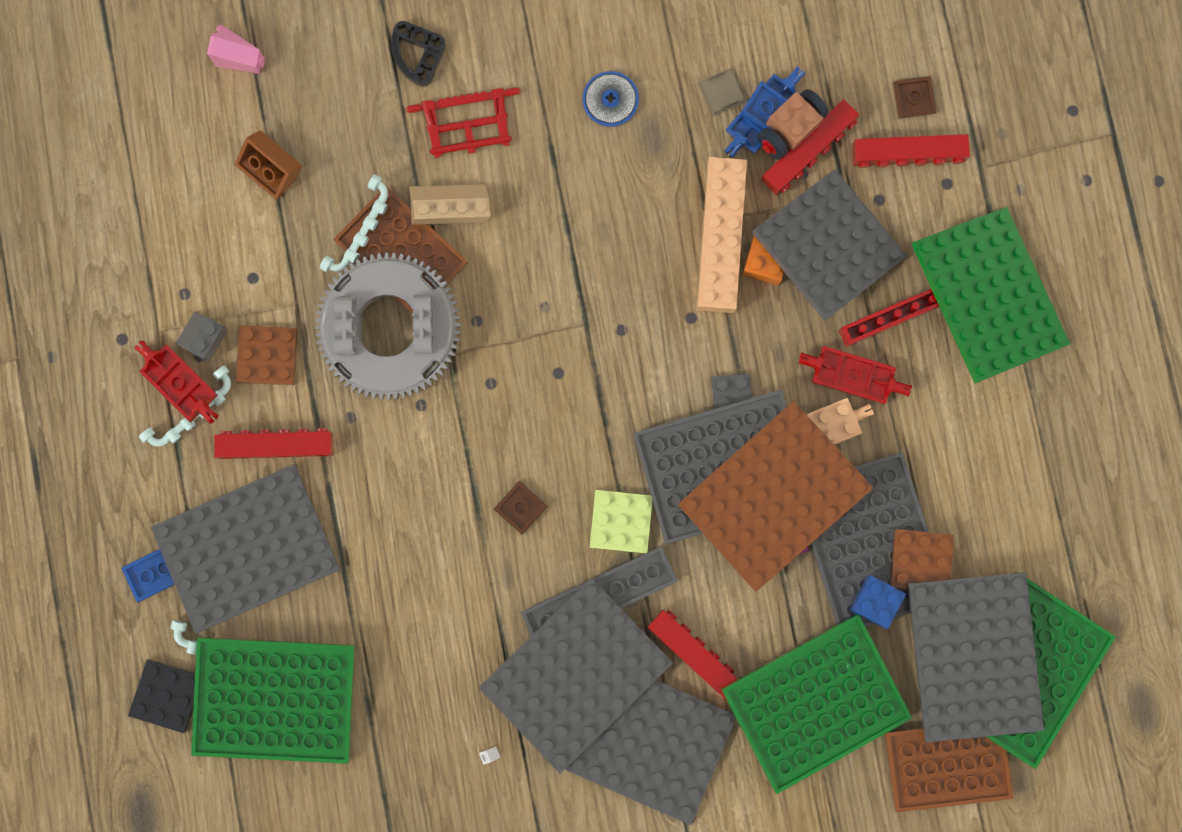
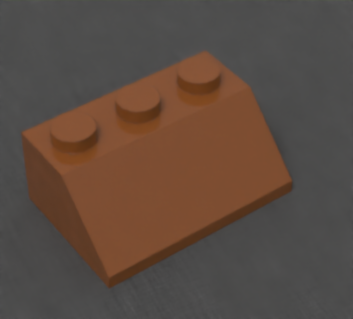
M261 130L246 137L234 164L275 200H278L297 179L302 168L298 161Z

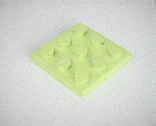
M595 490L590 548L647 553L652 510L651 495Z

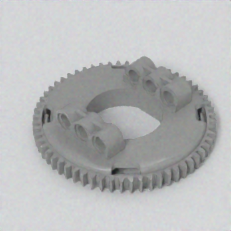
M378 253L377 259L371 254L370 260L364 256L363 263L357 259V266L350 263V270L345 267L343 268L345 274L338 272L340 278H332L335 284L328 283L331 290H324L327 297L320 298L324 301V304H318L322 311H316L321 317L315 319V321L320 323V325L315 326V329L320 330V333L315 334V336L321 337V340H318L316 343L322 344L323 347H320L318 350L325 352L321 358H328L324 364L332 365L329 371L336 370L333 376H341L339 379L341 383L346 380L345 387H349L352 384V391L358 388V394H362L365 391V396L369 397L370 393H372V398L374 399L379 394L380 400L384 399V395H386L387 400H391L392 395L397 400L399 394L402 398H406V392L409 396H413L412 390L420 393L419 387L426 390V383L431 386L433 385L432 378L438 381L439 379L436 374L444 375L441 369H448V366L445 364L446 362L452 363L449 356H456L452 349H458L454 342H460V339L456 338V334H461L460 331L456 330V327L462 326L460 323H456V320L461 319V316L455 315L460 309L453 307L458 302L451 301L455 295L448 294L452 289L450 287L444 288L448 283L446 281L440 282L443 277L441 275L435 277L437 274L436 270L430 273L431 266L429 265L424 269L425 263L423 261L418 265L419 260L417 258L411 262V256L408 255L406 260H404V255L400 254L398 259L396 253L392 254V258H390L389 253H385V258ZM423 273L426 274L424 277L427 278L436 287V289H433L430 286V284L422 278ZM389 296L398 297L405 300L414 311L412 312L414 317L413 342L405 351L398 355L390 357L378 356L371 352L362 340L363 312L377 299ZM434 361L440 362V365L436 363L434 367L426 374L427 378L423 377V372H425ZM338 363H341L352 374V377Z

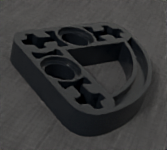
M399 21L394 26L392 32L391 48L394 60L401 73L414 84L426 87L434 77L445 51L446 42L444 37L406 21ZM403 27H406L407 32H403L402 34H400L399 29H403ZM418 33L425 34V39L421 42L415 40V36ZM400 40L425 49L415 73L408 68L401 57ZM440 40L441 46L438 45L437 48H435L434 43L432 42L437 43V41ZM429 56L435 58V63L432 65L425 63V59ZM424 68H425V69H427V71H426V78H427V79H423V81H420L419 75H420V76H423V74H424V72H425V70H424Z

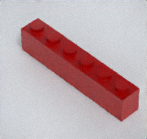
M843 99L793 151L790 149L782 159L778 160L763 174L761 181L776 196L780 192L784 194L791 187L790 183L794 179L798 181L804 175L803 170L805 168L814 166L818 161L816 158L820 154L824 156L831 149L830 145L834 141L838 143L845 136L843 132L847 129L851 130L857 125L858 122L856 120L860 114Z
M968 134L855 139L852 144L853 165L859 166V168H869L870 165H878V167L883 168L891 164H896L898 167H904L908 164L924 166L927 163L943 165L946 162L963 164L970 157Z
M929 289L840 328L839 333L847 348L940 307L932 289Z
M317 428L316 432H309V429H297V432H290L289 429H279L278 433H270V430H259V433L241 430L239 434H232V431H220V434H214V458L334 456L333 433L328 431V428Z
M662 610L647 627L726 700L721 688L737 680L732 674L734 670L727 663L723 666L718 661L720 657L713 650L708 652L704 648L706 644L698 636L694 639L689 634L691 630L684 623L679 625L675 621L677 617L670 610L667 612Z

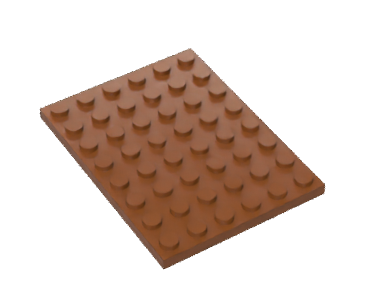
M793 401L679 502L678 506L750 587L757 592L869 493L873 487L797 403Z

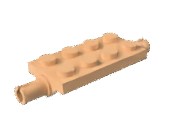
M848 398L813 411L807 414V416L835 445L862 434L858 421L873 416L874 413L873 410L865 412L871 408L870 404L853 410Z

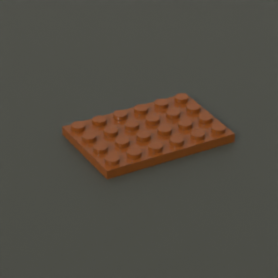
M387 187L388 197L385 202L388 205L387 210L383 215L380 213L377 215L375 220L378 221V225L374 231L369 229L366 236L369 237V240L365 247L359 246L356 252L359 253L358 260L363 263L364 256L370 260L371 254L377 259L378 253L383 258H385V253H389L390 258H392L393 253H396L398 259L400 254H403L404 260L409 255L411 256V262L415 258L419 260L418 265L423 261L425 263L424 269L428 265L431 266L430 273L436 270L437 274L435 277L441 275L443 278L440 282L446 281L449 284L468 264V261L428 224L412 225L411 208ZM381 192L333 239L345 252L350 248L355 235L360 231L365 218L370 214ZM423 273L422 278L426 282H428L433 289H436V287L427 278L424 277L426 274ZM394 297L409 312H414L411 306L405 300L398 297Z
M923 728L885 733L896 813L1013 799L1007 751L988 738L975 737L925 742Z

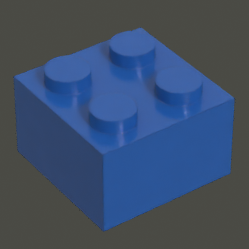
M868 575L849 610L883 629H888L906 594Z

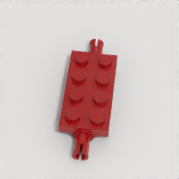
M144 340L139 341L138 343L143 348L136 344L135 350L144 357L145 361L144 367L139 372L190 423L199 414L209 424L214 423L215 421L210 415L216 420L219 415L209 404L218 394L167 344L161 350L156 351L152 350Z
M822 346L818 357L801 352L800 359L798 360V364L814 368L815 372L811 383L883 405L886 404L888 396L892 392L907 397L911 393L912 385L898 382L894 378L896 367L830 347Z

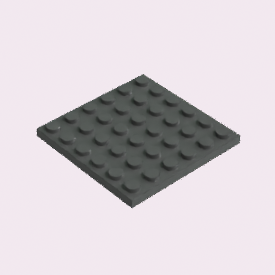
M836 169L752 231L753 235L824 321L907 257Z

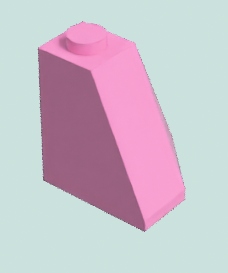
M218 25L216 28L218 32L212 33L207 52L216 67L260 74V69L264 67L265 58L260 50L223 25Z

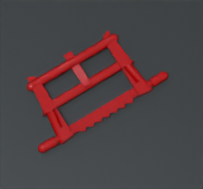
M518 87L506 90L498 88L488 93L481 91L480 94L477 92L473 95L468 93L467 96L461 94L460 97H447L446 100L440 98L439 101L435 102L427 100L422 101L421 105L407 106L406 112L414 113L424 110L428 125L425 128L429 132L433 147L430 149V154L435 155V159L439 158L443 153L467 149L468 153L472 154L476 153L475 148L497 144L509 146L508 142L512 141V137L508 135L507 130L508 113H505L504 96L519 95L521 89ZM488 100L494 101L496 116L443 125L437 124L436 109ZM498 124V137L474 141L472 127ZM465 129L467 142L441 146L439 133Z

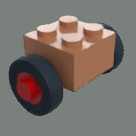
M806 89L800 95L795 92L769 117L766 123L769 128H764L757 135L759 144L774 159H782L788 152L787 146L793 151L820 125L828 114L827 105L812 90Z

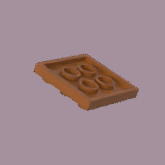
M240 325L236 383L294 385L298 329Z
M895 529L890 586L908 589L907 584L950 580L954 535Z

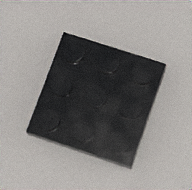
M147 659L128 716L180 733H186L194 707L195 673Z

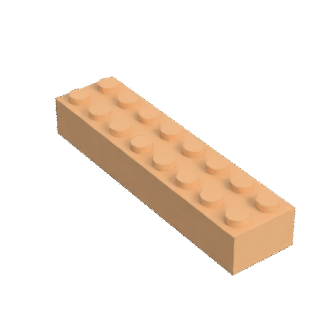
M709 157L697 298V310L735 313L737 308L747 160Z

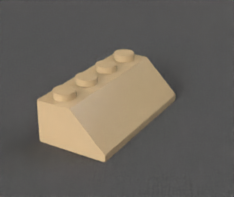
M485 184L410 187L412 225L488 222L490 218L489 196Z

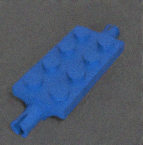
M795 67L787 78L781 79L773 74L765 84L789 99L797 92L795 85L805 76V72L801 70L799 73L801 68ZM739 113L725 130L734 140L724 152L727 155L730 153L729 157L734 158L737 152L742 147H745L755 154L761 147L757 140V135L763 129Z

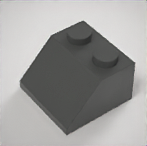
M195 311L175 344L210 362L228 329Z

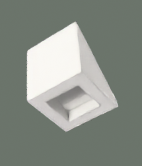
M496 746L479 753L483 764L500 758Z

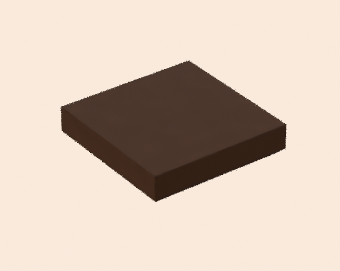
M931 76L893 81L898 119L936 114Z
M518 481L493 510L523 535L548 506Z

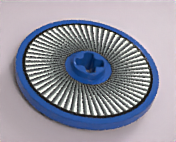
M608 71L594 76L587 83L583 92L585 112L595 123L606 127L620 126L629 121L634 116L639 103V95L635 84L630 78L619 72ZM609 95H612L613 99L616 100H613L612 103H609L608 99L606 98H609Z

